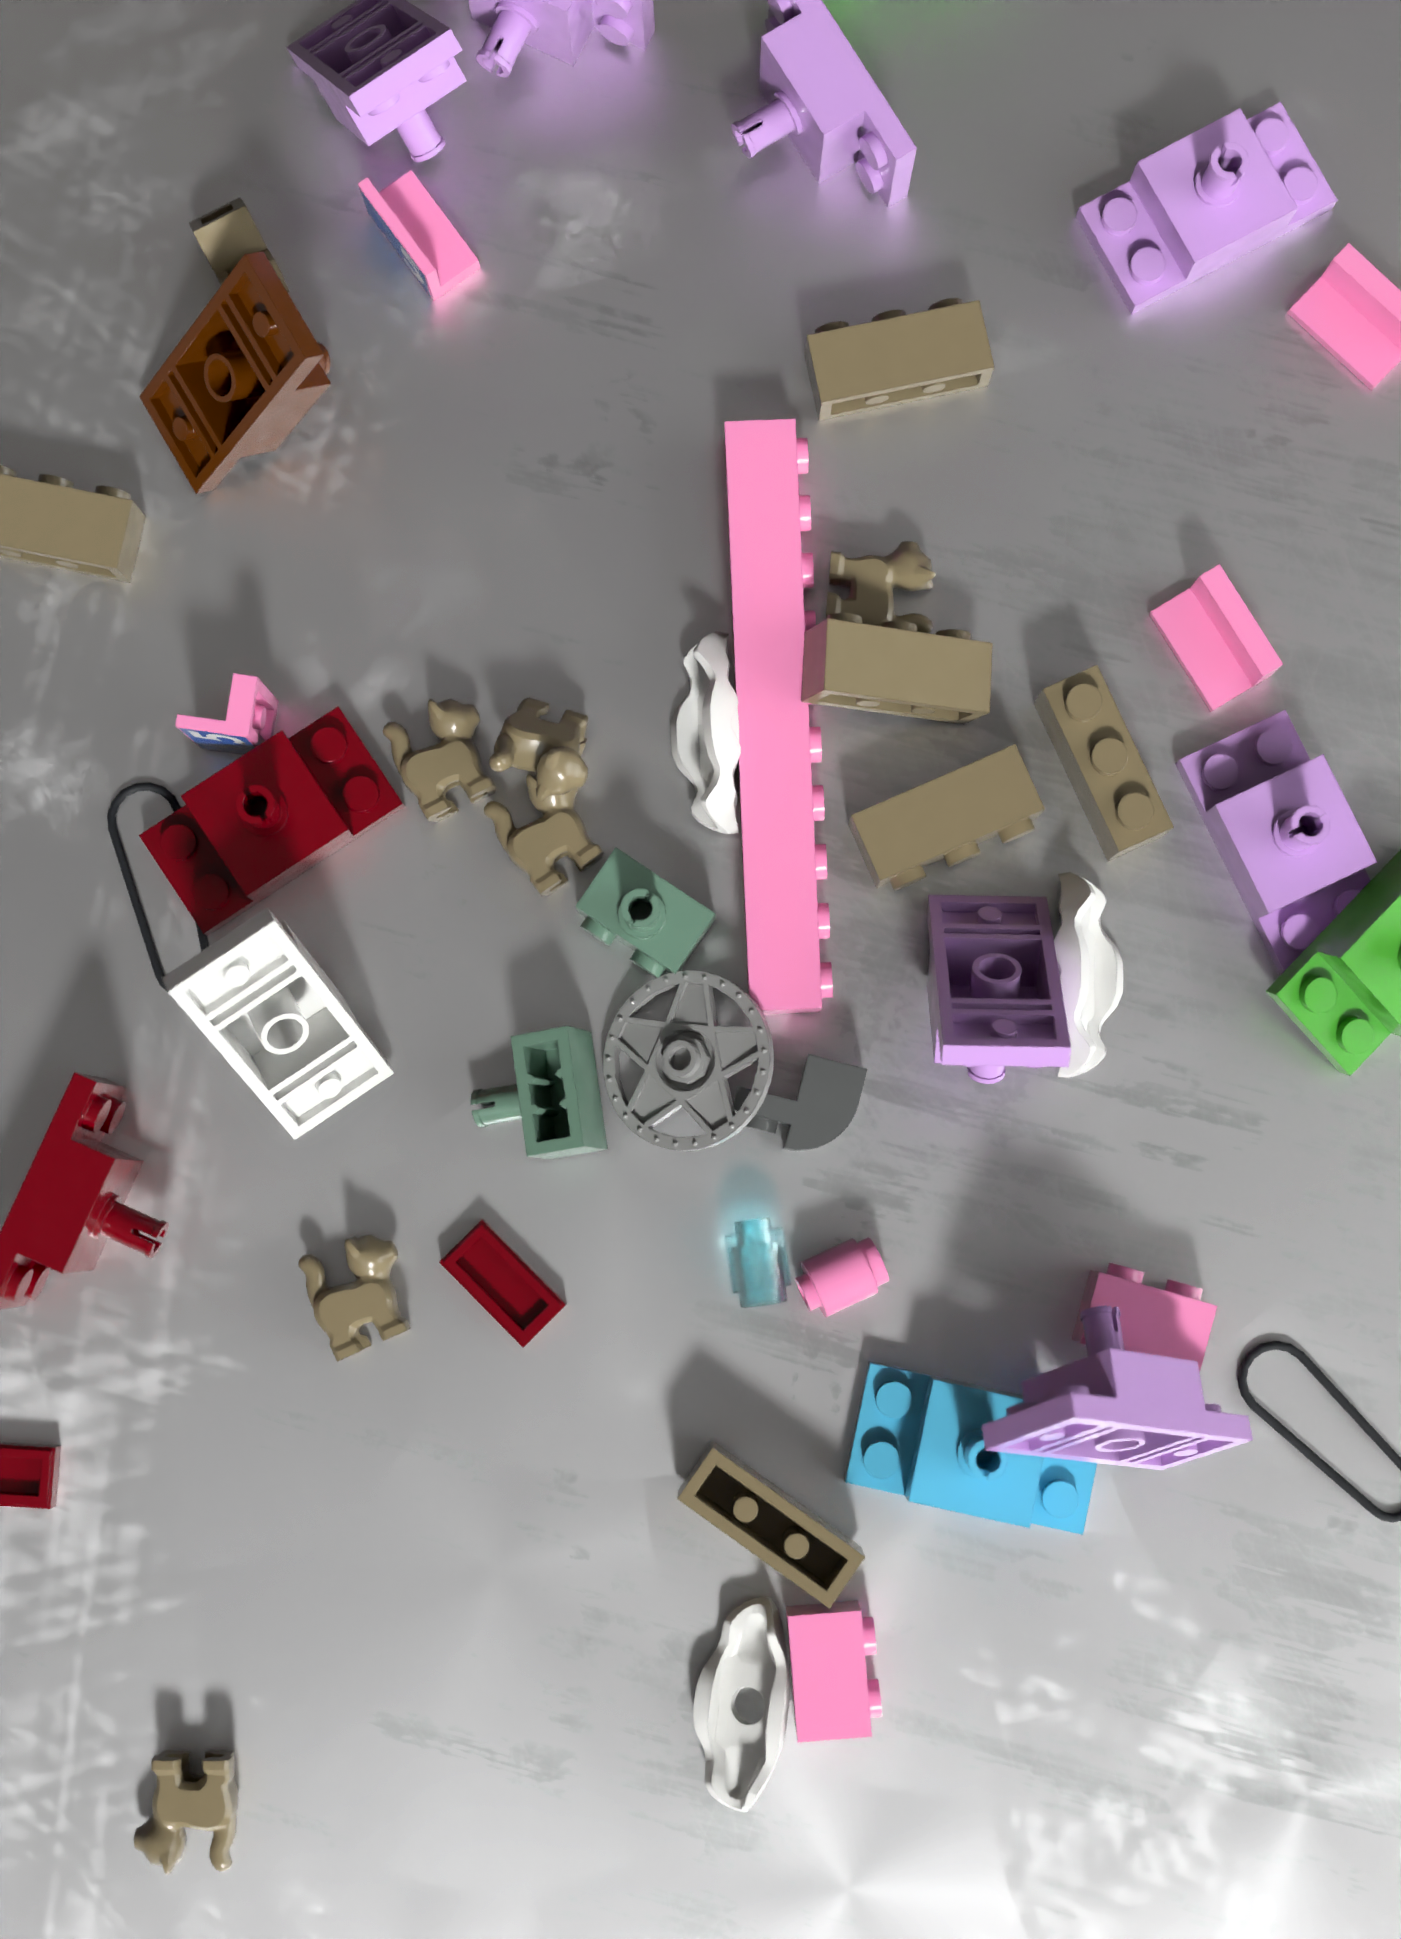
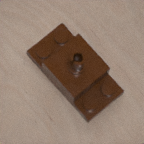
M264 252L244 254L139 397L196 494L215 490L240 458L277 450L331 385L326 375L330 371V356L324 345L315 340Z

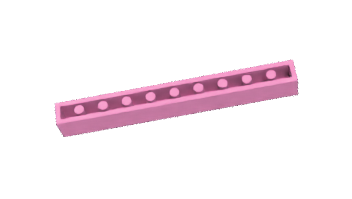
M796 418L725 421L724 444L735 693L739 702V743L741 746L738 772L748 994L757 1003L764 1015L817 1013L822 1009V998L833 997L831 962L820 963L819 939H830L829 904L817 902V880H827L826 844H815L814 821H824L825 818L823 785L812 786L811 763L822 762L821 728L809 726V704L811 703L801 702L804 635L807 630L816 626L815 610L804 611L803 589L814 588L813 553H802L801 531H811L810 495H799L798 474H808L809 470L807 438H796Z

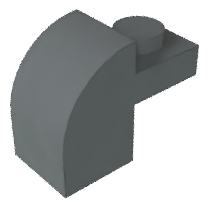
M808 1054L796 1101L767 1093L760 1109L745 1127L775 1134L778 1124L786 1125L789 1128L784 1150L806 1151L821 1147L843 1133L853 1120L859 1105L867 1069ZM738 1086L734 1100L735 1113L739 1111L751 1089Z

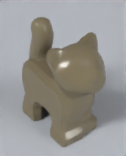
M913 541L901 542L895 551L885 557L867 555L847 558L841 552L831 551L829 585L849 587L850 595L847 599L843 600L838 594L828 592L826 616L833 613H851L861 616L862 624L881 626L883 623L890 621H904L916 624L917 632L931 633L933 624L928 617L916 613L897 616L894 610L893 599L894 588L906 592L930 590L933 588L931 579L935 577L936 573L932 571L931 559L920 550L918 543Z
M528 697L523 699L515 713L505 719L495 742L494 754L490 757L489 764L491 769L496 772H503L511 766L517 769L537 772L536 796L537 800L542 802L550 795H563L575 788L583 787L586 783L588 767L581 757L587 742L585 736L589 719L587 715L568 709L563 713L559 723L540 719V716L546 715L549 711V703Z
M433 699L428 701L430 727L435 736L440 740V743L412 751L409 735L401 724L395 721L388 722L383 728V734L391 741L393 761L402 777V781L406 788L418 798L419 807L428 822H439L459 811L454 802L446 799V793L456 786H461L472 804L494 794L495 788H497L493 779L486 776L479 750L473 741L475 728L480 722V715L473 704H462L453 699L438 703Z
M528 774L526 782L529 798L534 807L542 813L543 816L518 829L515 827L507 807L497 801L488 802L484 807V814L493 820L496 836L514 865L528 874L530 883L540 896H548L569 881L563 873L554 870L557 861L568 856L580 872H583L600 861L605 853L599 845L590 840L584 822L575 810V797L580 788H575L563 795H550L540 802L536 796L537 777Z
M371 1234L359 1238L356 1236L347 1238L344 1243L346 1260L349 1269L357 1279L354 1282L333 1287L327 1285L324 1267L317 1257L307 1254L299 1259L298 1265L306 1276V1290L314 1310L315 1319L329 1336L330 1347L337 1362L372 1345L368 1337L361 1335L359 1332L360 1327L365 1323L373 1322L382 1341L411 1328L408 1320L400 1314L396 1291L390 1280L392 1266L398 1259V1251L392 1241H383Z
M166 1750L158 1756H154L151 1761V1770L157 1775V1783L152 1799L153 1813L146 1823L136 1828L134 1833L135 1849L141 1851L152 1865L162 1866L164 1873L169 1874L175 1864L181 1861L185 1851L187 1836L184 1827L213 1831L209 1858L216 1870L220 1872L228 1870L232 1865L230 1847L236 1834V1813L239 1803L238 1789L234 1780V1752L230 1750L205 1751V1759H201L204 1776L190 1775V1751Z

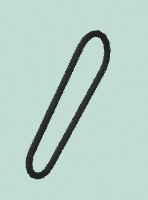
M152 782L135 783L122 789L112 800L107 814L108 831L155 977L159 985L167 991L162 977L165 975L117 830L116 815L121 803L128 796L138 791H152L160 794L169 802L173 812L181 807L176 796L164 786ZM196 923L200 948L203 951L209 947L208 938Z
M1280 1341L1261 1343L1249 1351L1240 1364L1238 1374L1240 1393L1249 1408L1372 1515L1382 1521L1392 1523L1401 1521V1512L1387 1513L1376 1507L1255 1401L1249 1392L1247 1384L1248 1369L1256 1357L1267 1351L1280 1350L1290 1353L1307 1368L1400 1471L1401 1457L1303 1351L1291 1343Z

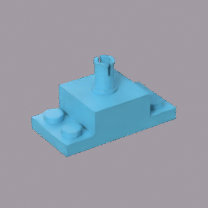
M868 1361L844 1481L845 1483L904 1495L908 1502L1030 1528V1524H1036L1083 1535L1097 1463L987 1451L984 1446L982 1425L1007 1416L1006 1408L1024 1403L1023 1395Z

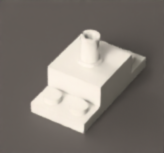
M268 907L162 977L169 994L294 1140L394 1074L387 1059L358 1024L340 991L287 923L284 921L280 924Z

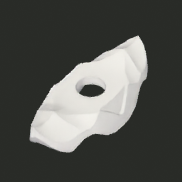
M716 631L702 638L684 657L683 664L690 679V689L688 695L674 712L670 724V742L672 757L678 769L695 788L696 796L691 806L692 816L700 824L711 830L732 834L740 833L736 821L738 797L734 782V772L741 754L738 718L739 702L735 691L729 683V670L731 666L727 652L729 633Z
M1067 872L1058 874L1061 882V897L1058 903L1061 927L1054 939L1071 1043L1069 1067H1060L1057 1077L1070 1078L1087 1072L1098 1065L1105 1057L1106 1047L1100 1037L1101 1027L1118 1006L1123 994L1124 975L1123 960L1119 950L1103 932L1101 927V915L1107 901L1105 895L1097 886L1085 878Z
M768 1597L755 1598L744 1602L735 1608L725 1619L720 1641L701 1671L694 1696L693 1721L695 1732L705 1754V1786L711 1796L721 1804L740 1812H747L765 1788L783 1747L787 1726L791 1683L786 1641L777 1606ZM744 1687L756 1689L764 1699L765 1712L762 1719L757 1723L746 1722L737 1713L735 1706L736 1696Z

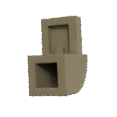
M241 197L189 223L220 285L223 284L244 254L264 252L286 291L290 292L274 257L268 250Z

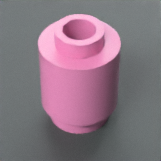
M869 1237L859 1242L851 1238L800 1262L803 1275L795 1278L798 1290L808 1310L812 1311L819 1307L825 1317L877 1294L878 1286L889 1281L883 1260Z

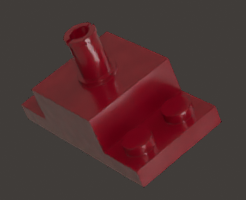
M337 706L290 738L281 730L181 795L186 804L185 806L139 836L203 934L208 936L405 806L339 706Z
M74 1072L0 1231V1310L25 1306L28 1299L34 1301L47 1281L50 1268L62 1274L94 1270L108 1238L141 1252L150 1259L156 1255L161 1247V1242L141 1234L140 1231L155 1238L159 1236L165 1238L169 1223L157 1220L124 1205L144 1161L101 1142L105 1133L111 1135L115 1131L123 1117L126 1103L121 1101V1097L126 1087L106 1078Z

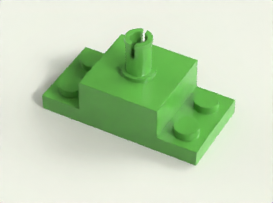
M1401 849L1266 990L1269 996L1340 1073L1351 1076L1390 1034L1401 1037Z

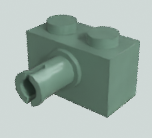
M615 847L575 906L578 913L585 917L580 926L582 929L608 946L616 938L633 949L635 952L630 960L655 978L662 976L664 971L676 975L678 971L684 968L715 922L716 913L617 847Z
M562 1026L510 1036L517 1084L473 1090L470 1100L471 1105L482 1104L483 1107L495 1105L490 1108L472 1110L477 1126L483 1128L491 1124L522 1119L527 1157L555 1159L607 1150L592 1033L571 1026Z

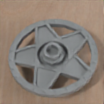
M695 970L678 971L676 975L673 973L662 975L635 991L615 1016L606 1038L603 1054V1075L606 1090L613 1108L624 1124L647 1142L677 1151H696L711 1148L739 1133L752 1120L763 1104L771 1084L774 1067V1047L771 1032L764 1014L757 1003L747 992L732 981L709 972ZM679 986L666 1022L634 1018L636 1013L654 996ZM713 987L738 1004L748 1017L752 1027L718 1026ZM620 1049L645 1070L629 1103L620 1080ZM758 1061L752 1089L739 1111L735 1113L727 1078ZM683 1107L706 1134L674 1137L660 1133L652 1128Z

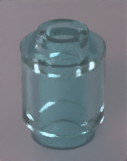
M770 1217L734 1222L735 1233L725 1235L724 1241L732 1293H738L740 1307H757L788 1301L786 1286L792 1285L784 1228H771Z

